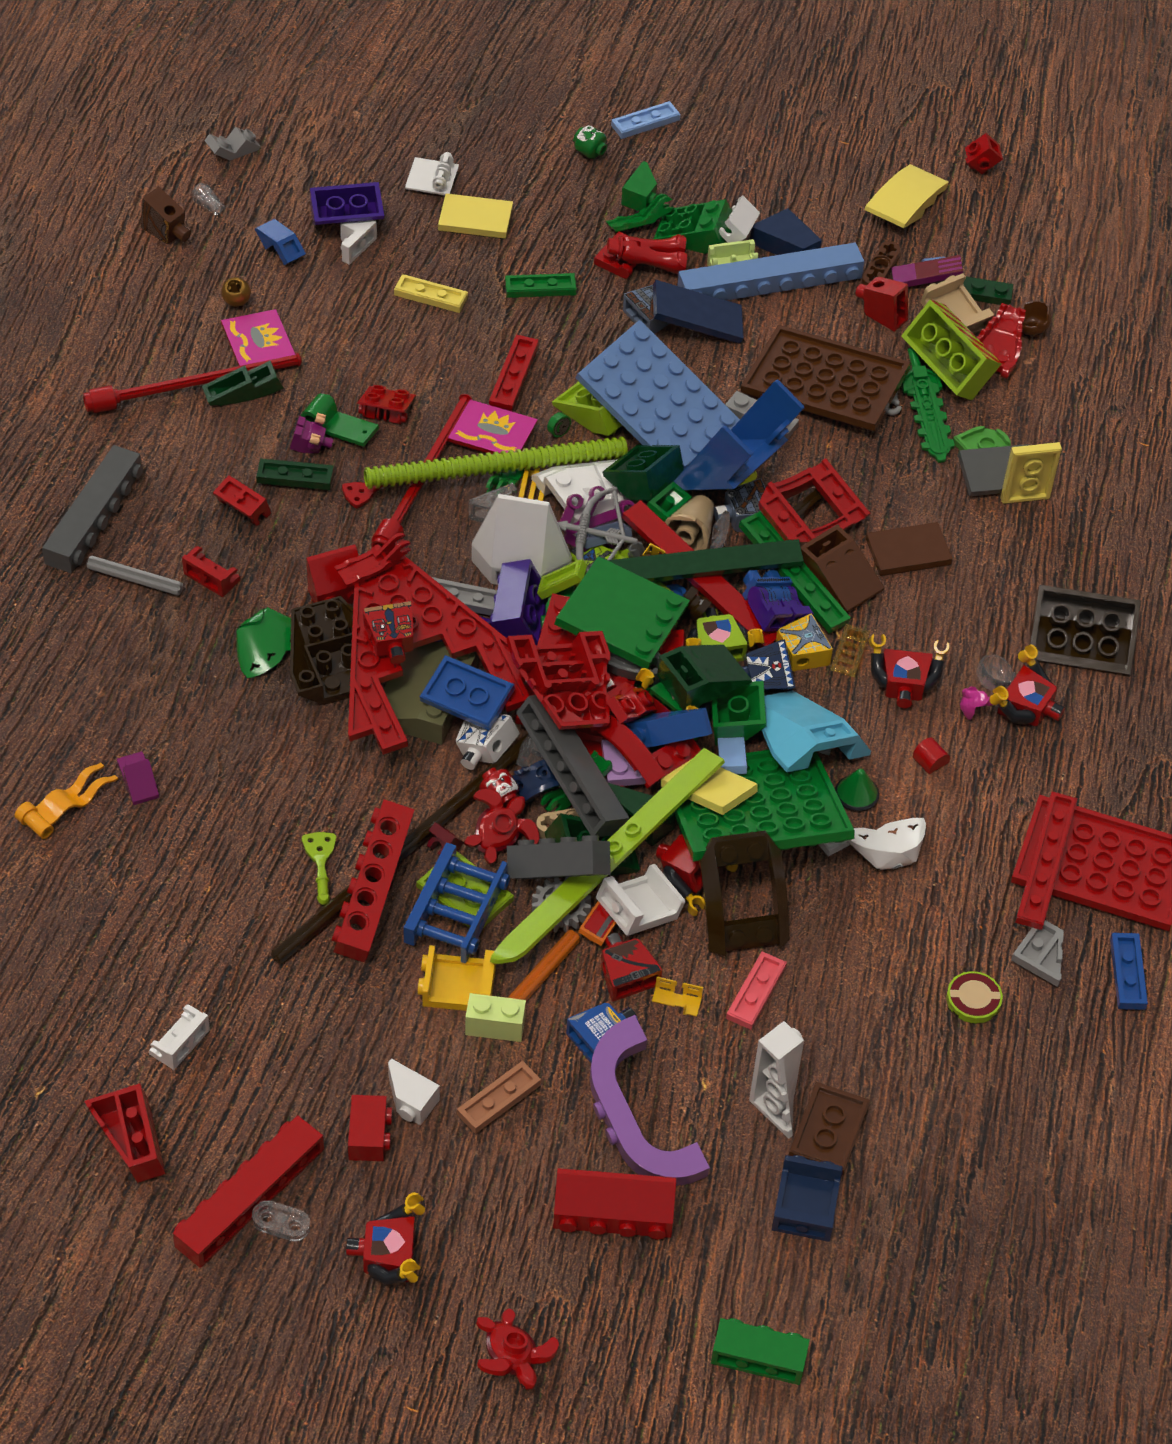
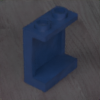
M786 1155L772 1231L830 1242L843 1167L830 1161L819 1162L808 1160L799 1155Z

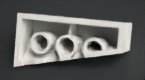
M783 1021L758 1040L749 1101L789 1139L793 1136V1101L804 1039L797 1029L791 1028Z

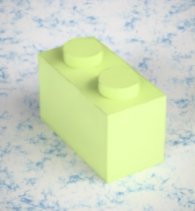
M470 993L465 1019V1035L522 1042L526 1000Z

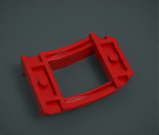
M826 458L812 468L809 467L790 478L776 483L769 482L758 504L759 510L784 541L799 539V542H809L835 525H839L845 530L870 515L867 508ZM815 486L839 518L810 530L786 499Z
M624 682L608 691L607 694L610 695V698L625 695L631 689L637 687ZM653 698V705L656 708L653 713L671 712L662 703ZM611 709L608 726L589 728L592 733L596 731L605 737L625 757L634 771L638 770L646 781L644 785L647 789L694 758L702 750L694 738L669 743L651 754L644 743L626 725L619 723Z

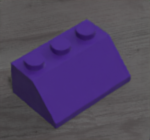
M379 182L310 188V205L314 225L384 219Z
M531 559L502 563L501 573L497 579V594L494 595V611L490 616L491 625L506 638L508 636L532 635L535 645H537L541 634L540 616L545 615V606L548 601V597L541 599L537 594L541 577Z

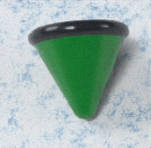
M858 769L842 778L835 787L843 807L851 811L859 812L873 808L880 796L877 785L871 780L864 769Z

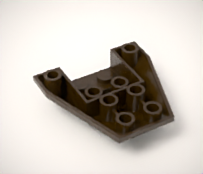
M341 596L291 609L290 677L298 696L323 705L350 697L353 608Z

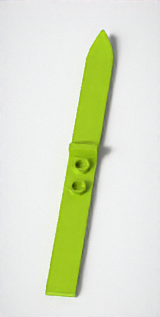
M703 748L607 840L610 841L611 872L725 763L723 758ZM608 875L568 877L499 944L492 954L490 962L495 964L515 962L526 955Z

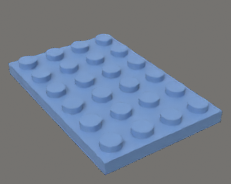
M641 320L637 321L575 377L642 445H680L684 469L724 425L731 430L740 420Z

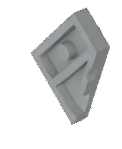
M1046 920L1042 930L1031 928L1013 953L1011 961L1058 987L1062 975L1061 962L1064 930Z

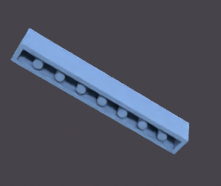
M855 242L683 270L678 272L677 286L727 301L860 279L863 274L864 259Z

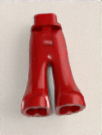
M677 234L667 239H644L631 236H619L618 239L608 238L607 253L617 255L618 259L622 257V260L630 264H647L677 275L679 271L686 270V237Z

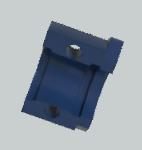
M545 760L538 761L529 767H521L520 770L514 771L515 775L512 776L519 786V796L525 798V805L535 801L534 798L538 795L554 790L560 785Z

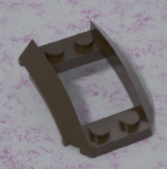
M765 830L712 837L706 846L705 854L699 860L705 900L708 950L726 956V951L774 944H778L779 948H782L790 940L787 889L781 850ZM768 860L774 915L724 921L717 867Z

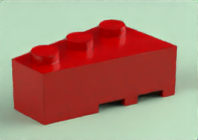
M140 1083L84 1101L92 1117L137 1183L166 1174L149 1099Z

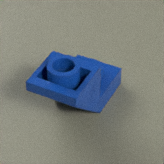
M276 219L255 228L265 249L274 246L284 265L306 254L296 234Z

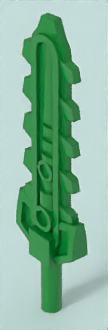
M910 347L907 351L912 368L905 377L901 387L904 394L907 393L908 396H913L914 399L913 402H910V407L916 410L918 414L913 419L915 423H920L921 426L920 429H917L918 436L924 437L925 442L921 443V449L928 451L938 463L945 462L946 456L949 454L950 449L955 447L954 439L947 437V435L951 434L950 426L944 425V421H947V414L940 411V408L944 406L943 399L936 396L942 390L941 379L934 371L926 369V366H921L919 355Z

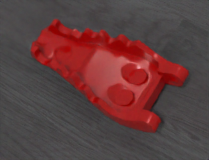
M1001 303L996 317L993 316L977 338L1002 363L996 371L1001 373L1000 377L1007 379L1016 367L1021 353L1022 324L1025 319L1026 310L1020 307L1014 308L1004 303Z

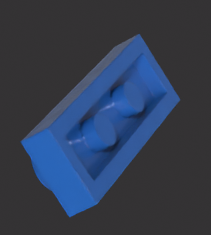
M1112 933L1110 944L1118 1009L1146 1010L1148 1002L1139 933Z

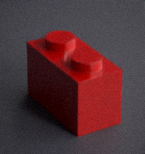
M352 1095L348 1137L349 1160L384 1162V1150H390L391 1133H386V1125H392V1107H387V1096Z

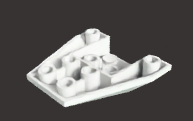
M498 494L472 541V562L491 584L498 585L497 579L501 573L502 563L531 559L540 577L572 563L571 553L551 505L545 501Z

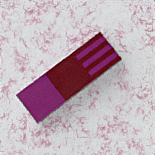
M961 255L892 267L893 280L906 283L908 287L943 281L952 275L957 276L963 273Z

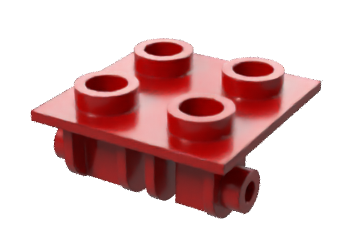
M382 385L369 386L357 403L360 404L358 414H362V417L380 420L382 409H384V421L387 422L389 417V422L406 423L408 413L405 412L416 398V395L410 394L409 391L403 389L394 391L388 390Z

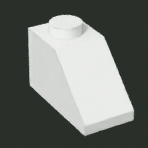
M391 1059L388 1062V1075L396 1112L404 1120L413 1121L421 1126L440 1100V1085Z

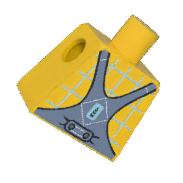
M812 613L781 627L777 631L776 642L785 639L792 671L830 665L833 648Z

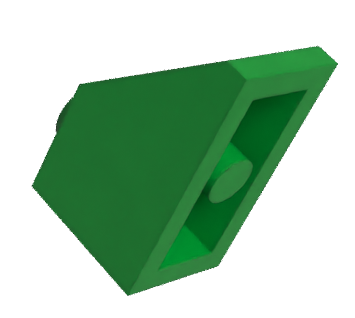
M643 161L622 187L621 205L639 212L641 209L647 208L658 195L656 193L657 182L647 162Z
M672 482L650 500L647 506L665 522L669 516L671 517L674 512L691 500L692 496L675 482Z

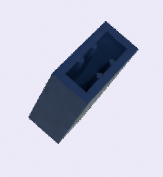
M789 208L755 223L751 228L750 240L754 239L755 246L775 255L821 248L822 241Z

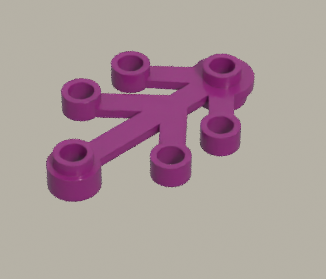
M601 486L592 487L589 490L588 501L594 496L596 489L599 491L605 489ZM572 494L568 496L566 500L567 506L560 521L557 522H571L575 510L583 505L581 495ZM602 496L594 504L590 513L589 528H594L600 524L617 519L616 508L592 516L598 502L603 500L605 496ZM573 497H576L578 500L577 506L572 504ZM621 500L618 502L621 517L625 512L624 507L626 505L632 507L634 502L631 500ZM579 518L578 522H575V523H573V524L579 525L580 518ZM563 530L566 544L576 547V536L573 534L577 533V531ZM609 543L605 544L607 548L615 549L617 546H612Z

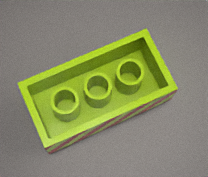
M931 299L901 335L957 396L973 400L1002 364L945 304Z

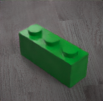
M720 1318L711 1364L800 1385L810 1339L803 1338V1336L797 1333L786 1334L774 1331L772 1328L764 1325L753 1326L744 1324L741 1320L735 1318Z

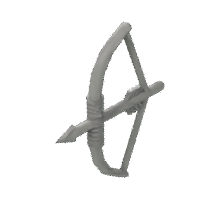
M617 487L596 493L586 503L581 513L579 525L570 524L568 521L558 522L559 527L564 531L566 529L577 531L575 542L577 560H584L583 547L586 543L587 534L604 537L607 543L617 545L607 560L614 558L624 542L631 544L638 542L637 538L625 536L616 493ZM612 493L620 530L610 528L607 531L589 528L590 513L594 504L602 496Z

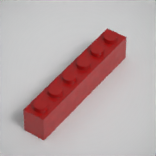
M298 1115L291 1122H285L279 1129L278 1134L271 1141H265L252 1159L245 1160L239 1166L234 1176L229 1180H224L218 1186L216 1193L208 1200L201 1201L196 1207L195 1212L187 1220L183 1219L177 1224L173 1232L175 1248L199 1268H202L324 1151L323 1135Z

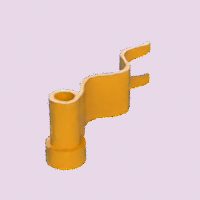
M102 763L89 766L80 773L70 788L51 791L36 807L31 802H24L17 808L14 816L22 825H27L41 839H46L53 833L54 827L52 824L58 821L68 809L87 806L103 785L115 782L119 778L116 775L99 778L92 782L81 796H78L87 779L94 772L105 767Z

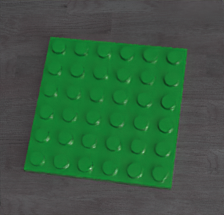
M770 750L746 753L747 774L737 775L757 783L758 792L724 815L689 799L674 811L693 862L702 859L707 850L706 846L712 837L765 830L780 850H788L794 847L816 846L830 842L840 843L845 840L854 839L855 830L817 751L813 753L808 768L792 772H786L774 759Z

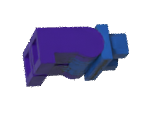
M750 570L743 578L747 588L742 595L745 600H748L749 606L763 632L778 631L781 627L808 614H814L809 606H802L796 589L791 586L793 582L790 577H780L777 570H769L763 577H760L757 570Z

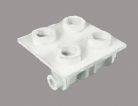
M449 152L442 154L440 161L415 157L405 189L439 195L450 194L459 164H454L452 154Z

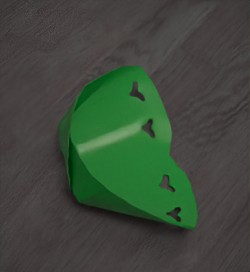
M267 607L259 610L251 618L246 619L237 628V657L241 671L247 678L259 676L267 672L282 660L286 651L291 650L290 617ZM267 653H270V654H271V653H275L274 656H271V657H270V660H269V661L267 660V659H268ZM252 663L260 665V667H254L253 670H250Z

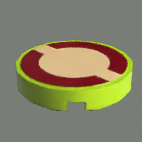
M976 971L963 972L955 976L948 986L946 995L948 1008L952 1013L954 1011L961 1020L975 1024L987 1022L997 1015L996 1013L1000 1011L1003 999L1001 987L987 974Z

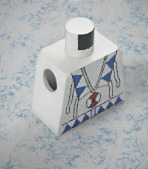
M500 714L490 731L464 720L456 738V744L463 755L460 762L465 768L473 770L479 761L487 763L498 761L520 734L511 716Z

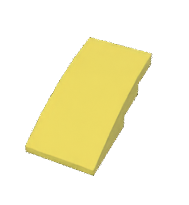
M909 164L885 183L867 203L864 210L905 228L923 217L925 209L935 203L937 195L947 189L949 182Z

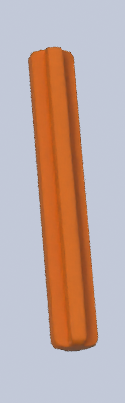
M568 930L507 998L527 1001L579 943V934L573 930Z

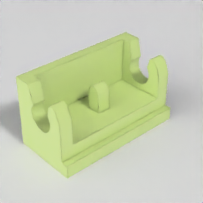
M754 239L709 245L707 265L714 266L757 259L758 253H754Z

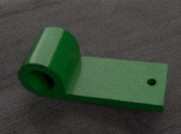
M318 394L301 413V416L310 422L315 421L317 413L326 415L325 422L322 424L326 428V435L363 447L379 429L378 424L338 412L335 400L328 394Z

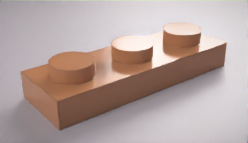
M521 1061L457 1108V1116L476 1134L541 1086V1079L524 1061Z

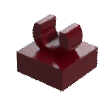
M436 822L429 829L436 837L431 838L427 846L434 850L436 845L441 843L442 847L437 853L439 856L446 842L456 845L457 851L464 844L456 835Z

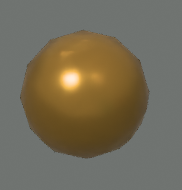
M239 277L227 279L221 289L223 300L233 307L246 304L251 295L249 284Z

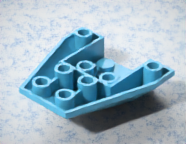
M792 690L765 696L766 727L762 729V733L772 756L786 772L808 768L813 753L816 751L839 747L849 760L871 754V750L845 719Z

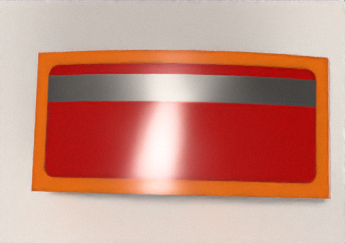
M598 901L584 920L578 933L602 946L606 937L611 935L617 923Z

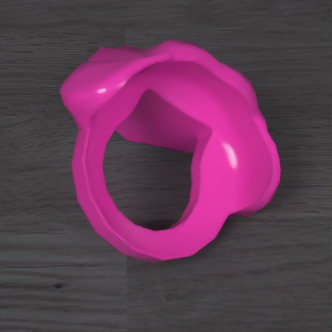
M973 686L962 690L963 697L960 702V709L968 720L972 719L976 707L993 706L989 701L990 697L984 691H978Z

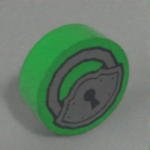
M563 412L554 414L548 421V432L557 438L565 435L571 426L570 417Z

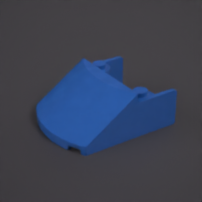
M775 380L731 430L724 425L674 482L683 490L735 489L788 441L785 435L789 430L786 427L804 409V405L779 380Z

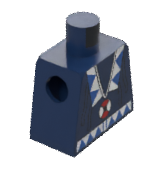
M785 639L751 651L743 656L745 666H742V668L752 679V682H764V692H787L795 688Z

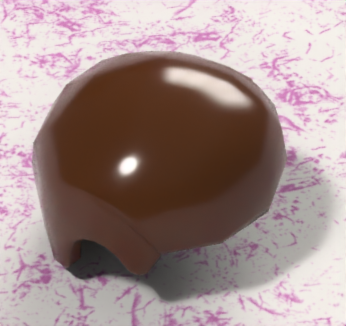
M1041 301L1025 303L1024 309L1026 314L1022 324V333L1028 336H1038L1050 327V306Z

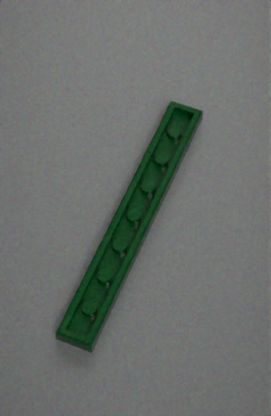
M799 539L608 560L651 582L801 566L804 562Z

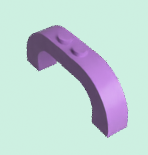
M633 1015L618 1022L606 1031L594 1050L590 1070V1086L596 1102L593 1103L595 1113L599 1120L604 1119L608 1127L605 1129L610 1144H616L624 1161L638 1175L676 1178V1186L696 1182L707 1177L710 1169L698 1143L696 1142L676 1151H662L650 1145L643 1137L615 1077L617 1066L625 1058L646 1049L647 1038L636 1016Z

